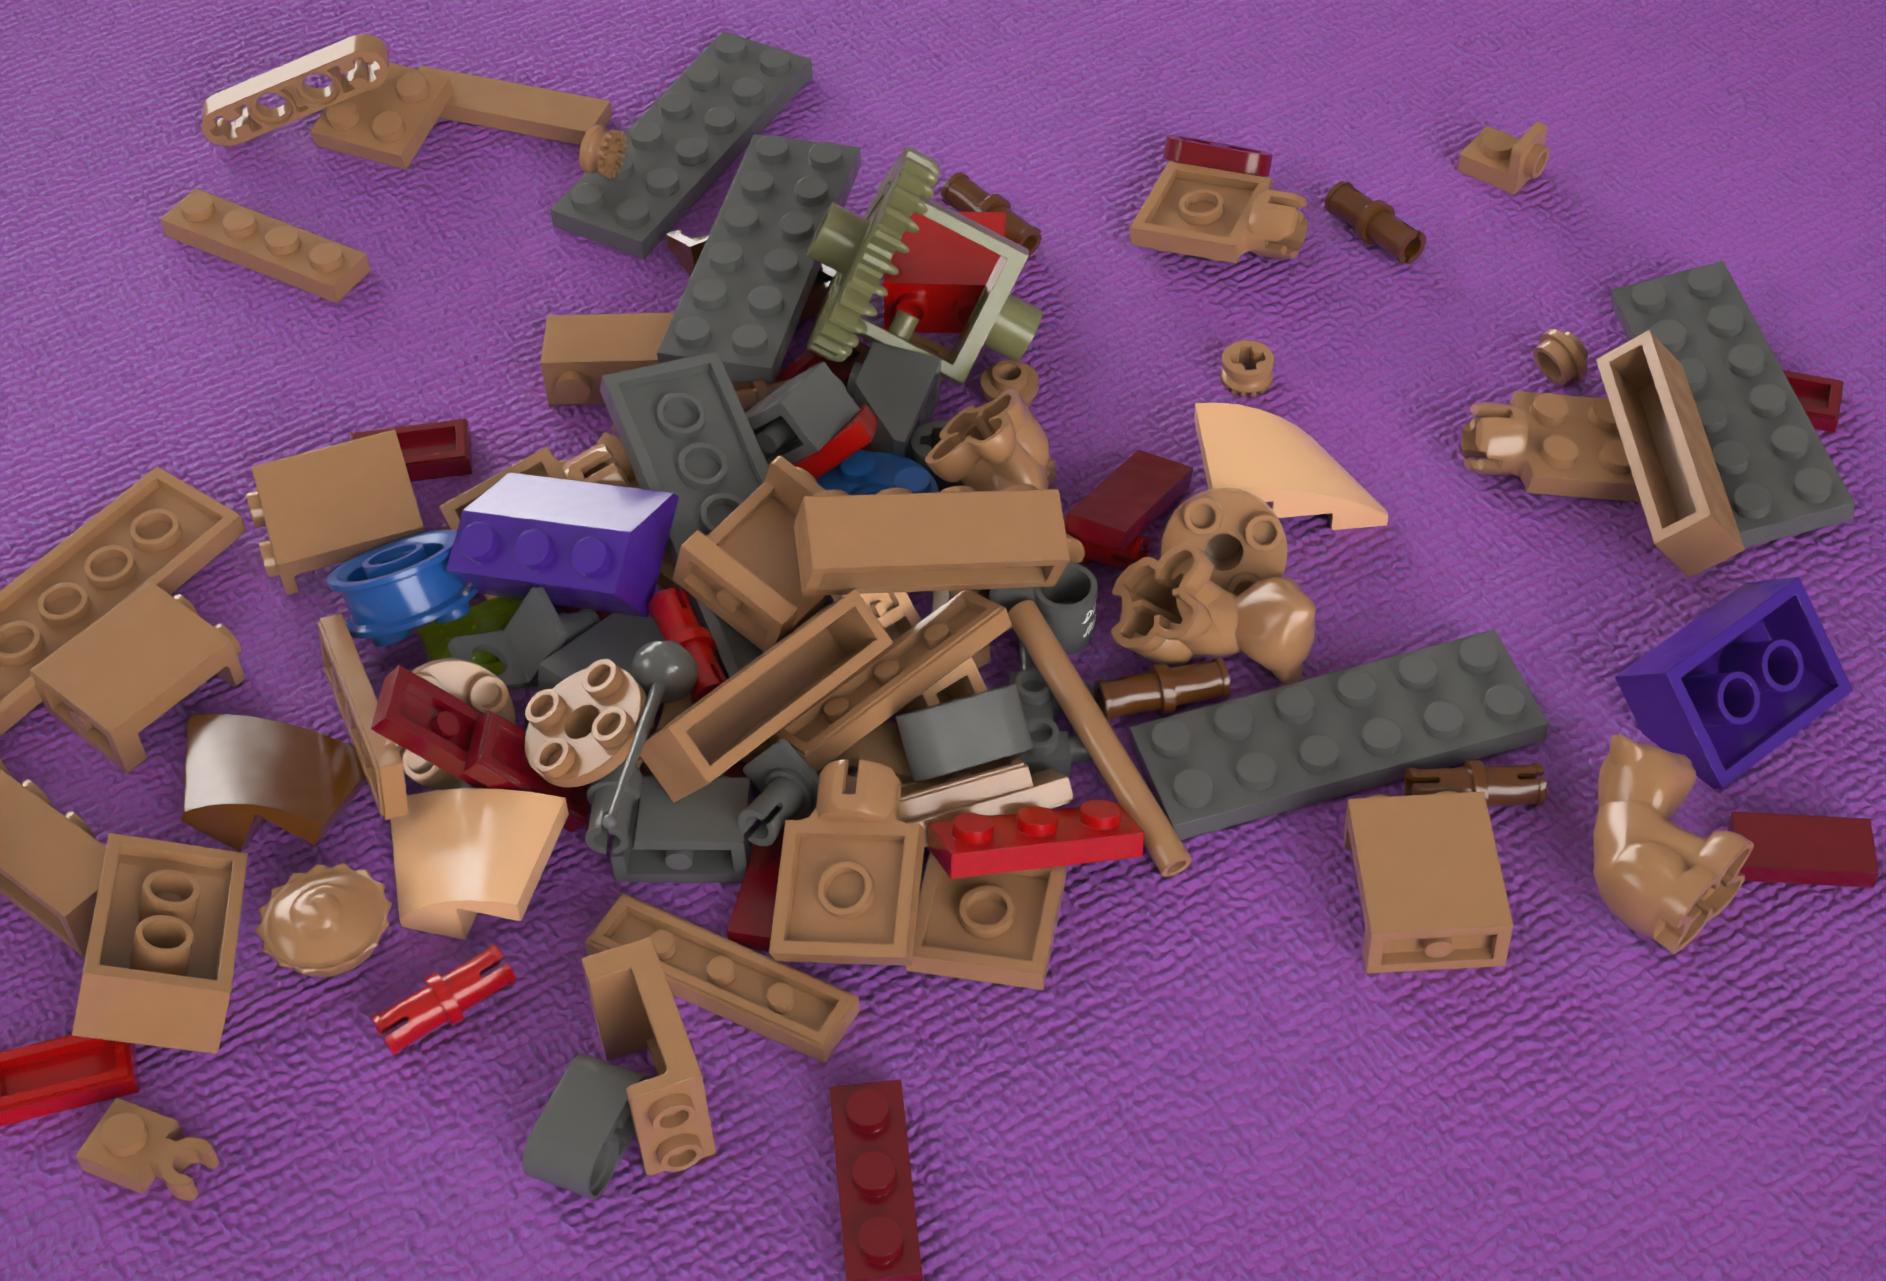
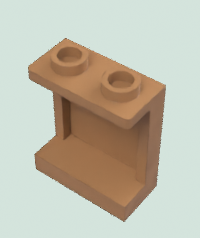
M395 429L251 466L257 490L246 493L248 505L255 527L267 526L270 538L269 540L258 542L268 578L280 575L287 595L299 593L295 576L300 573L346 562L377 546L425 532Z
M778 456L769 464L764 482L707 537L697 530L681 545L672 580L765 652L810 619L832 597L831 595L802 596L794 523L804 496H813L825 489L818 485L815 478L809 472L795 467L782 456Z
M152 581L30 669L47 711L126 773H129L147 759L138 735L140 731L215 674L233 687H236L245 680L238 655L242 653V649L231 631L219 623L212 626L199 616L195 607L184 596L177 594L172 597Z
M1442 791L1427 795L1391 797L1387 795H1373L1367 798L1348 799L1343 839L1345 849L1352 851L1363 911L1365 932L1362 955L1366 974L1505 966L1514 925L1484 791L1463 793Z
M650 936L581 958L598 1036L606 1060L609 1061L648 1048L657 1073L656 1077L632 1084L626 1089L645 1173L647 1175H654L663 1171H682L692 1167L700 1159L716 1154L702 1073L652 937Z

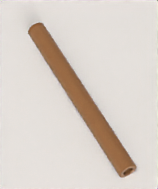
M1025 600L1016 604L1008 612L1014 631L1116 800L1145 832L1143 844L1162 876L1171 877L1182 872L1190 865L1192 861L1191 856L1033 600Z

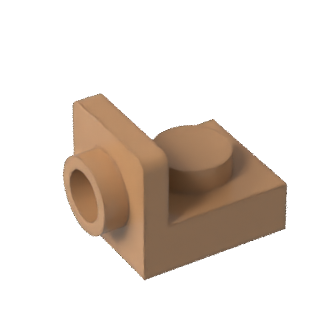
M1536 121L1520 139L1507 132L1486 126L1460 153L1457 171L1515 195L1531 177H1539L1547 164L1550 153L1549 148L1545 146L1548 125Z

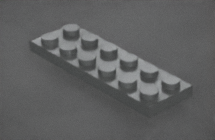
M723 31L624 133L627 138L625 143L627 144V149L622 152L627 155L626 158H620L624 165L623 167L619 166L620 172L616 173V177L609 179L602 177L599 172L594 174L586 172L550 210L553 227L645 259L666 236L665 234L670 232L749 146L753 135H759L813 76L811 59Z
M753 135L657 351L658 364L718 351L730 380L750 383L751 381L764 379L766 384L775 382L822 264L806 256L807 251L832 202L842 207L845 206L861 166L860 147L838 145L833 142L788 139L777 135Z
M1724 261L1611 290L1612 308L1628 341L1650 330L1683 365L1744 547L1853 520L1855 503Z
M718 351L603 375L599 390L640 488L671 492L679 497L666 546L674 569L681 545L697 530L707 537L764 482L769 468ZM683 589L689 597V603L701 627L707 628L716 641L717 649L715 656L726 679L763 653L762 650ZM827 601L816 613L829 606V602Z
M1494 629L1129 727V743L1151 793L1180 840L1399 781L1404 779L1407 768H1446L1546 740L1549 723Z

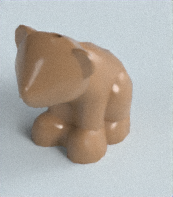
M1015 389L1003 391L995 400L975 408L972 404L960 411L945 425L939 434L941 441L934 446L924 460L943 481L958 482L961 480L965 486L971 487L975 491H1002L1009 486L1017 484H1030L1035 486L1037 490L1048 489L1047 463L1050 459L1048 437L1029 411L1020 393ZM1066 533L1070 556L1069 563L1079 564L1084 560V546L1079 540Z
M1186 541L1173 546L1159 560L1153 557H1144L1129 565L1117 578L1112 594L1122 599L1120 622L1111 629V634L1114 641L1123 647L1136 652L1156 664L1166 663L1167 666L1183 665L1190 659L1216 658L1244 653L1269 669L1283 684L1288 685L1300 681L1303 672L1302 663L1308 657L1314 643L1316 608L1313 601L1306 596L1293 579L1289 577L1261 579L1237 596L1222 589L1210 580L1214 565L1203 550Z
M1622 734L1613 735L1610 740V751L1602 763L1598 777L1599 810L1593 831V874L1600 896L1613 916L1630 929L1654 940L1674 955L1687 946L1701 932L1709 920L1720 914L1730 904L1745 880V875L1739 871L1750 856L1755 845L1741 834L1727 830L1717 831L1708 838H1704L1670 821L1671 818L1678 811L1697 779L1691 760L1684 754L1673 753L1647 743L1634 742Z

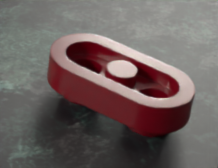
M1167 135L1163 158L1177 163L1269 177L1273 154L1257 149L1197 138Z

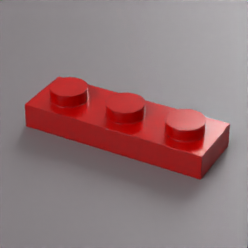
M1096 799L1084 802L1081 807L1051 810L1045 807L1030 806L1022 808L1017 814L988 817L977 813H966L956 816L952 821L929 823L927 848L949 878L954 879L1142 857L1145 832L1119 803Z

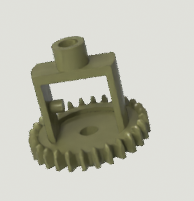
M907 146L902 154H899L895 164H892L886 179H883L876 196L872 198L864 217L832 202L812 239L806 256L837 272L829 284L830 288L820 304L821 308L814 319V325L809 333L810 337L806 343V349L828 360L842 362L851 355L852 348L859 344V339L855 335L857 334L871 342H878L941 358V377L958 386L965 382L982 346L1014 362H1018L1030 345L1043 315L1042 309L1010 293L1029 257V250L931 199L934 196L932 187L938 183L939 166L932 158ZM913 213L924 215L1001 255L948 359L910 340L919 322V319L898 309L888 329L862 316L877 315L876 308L869 303L873 294L878 296L888 295L886 288L880 285L883 274H899V270L890 262L896 251L900 253H909L910 251L909 247L901 241V237L905 231L910 233H917L919 231V226L910 219Z

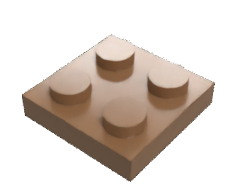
M361 57V58H357V59L355 60V62H356V61L363 60L362 57ZM373 61V62H369V63L365 62V63H366L367 65H372V64H374V61ZM389 62L388 77L384 83L325 108L310 130V134L316 146L407 170L444 110L445 104L450 100L455 91L449 77Z
M930 852L919 895L912 966H906V971L1044 990L1066 883V866L950 879Z

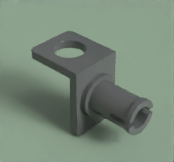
M532 587L503 631L454 637L450 640L447 647L452 658L473 662L471 655L474 651L485 650L493 653L502 662L504 668L503 674L496 677L504 682L508 690L533 687L538 681V664L599 623L600 618L591 609L557 614L544 587Z
M779 738L743 767L744 774L761 791L760 795L750 806L746 807L738 816L737 823L742 834L748 831L757 819H760L762 822L748 838L751 843L765 847L772 845L778 838L779 833L784 829L785 820L805 819L810 817L815 810L820 776L787 740ZM858 767L848 775L857 777Z

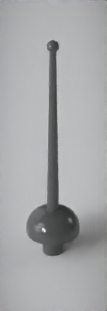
M667 640L647 643L634 656L631 675L644 689L647 700L609 812L602 819V825L606 829H613L617 825V812L660 703H672L683 699L692 691L698 678L697 663L694 657L676 641Z

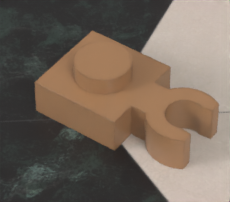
M117 1097L75 1155L82 1170L141 1194H145L155 1177L164 1180L169 1192L174 1197L187 1201L195 1200L199 1192L193 1179L185 1174H181L183 1170L193 1164H202L208 1168L216 1169L220 1163L209 1142L198 1137L183 1138L184 1134L177 1120Z

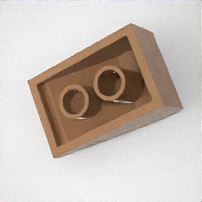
M114 833L108 834L72 1036L218 1054L231 995L248 853Z

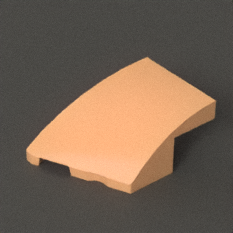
M1195 403L1194 422L1208 490L1214 488H1235L1249 492L1264 502H1268L1278 518L1327 514L1331 530L1387 526V511L1321 445L1295 424L1261 409L1239 404Z
M485 788L446 789L408 795L409 815L390 819L401 926L465 940L477 913L521 921L569 815L565 797L527 791Z

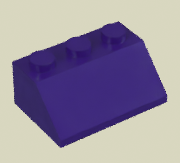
M509 472L462 511L446 571L469 586L476 588L482 594L524 600L532 587L541 586L544 587L552 604L648 618V604L654 596L679 497L671 492Z
M1800 577L1743 584L1615 676L1642 734L1662 749L1687 756L1696 771V776L1712 789H1723L1853 691Z

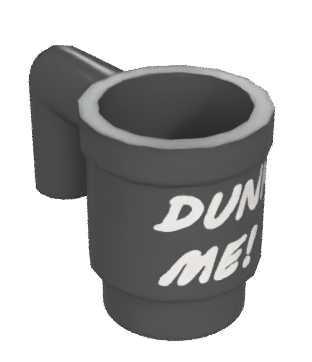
M1068 563L1053 587L990 589L989 600L1005 607L1007 613L1016 604L1025 600H1033L1067 656L1077 654L1089 645L1091 635L1096 626V599L1098 596L1097 580L1089 569L1080 564Z

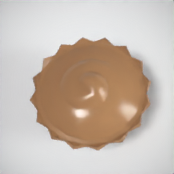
M345 863L332 868L317 864L307 873H292L285 885L272 888L270 901L258 909L262 922L255 932L264 941L262 951L274 957L279 966L289 967L298 973L314 978L335 977L355 969L371 956L380 940L381 934L389 926L387 915L392 903L385 898L384 883L373 881L368 869L354 871Z

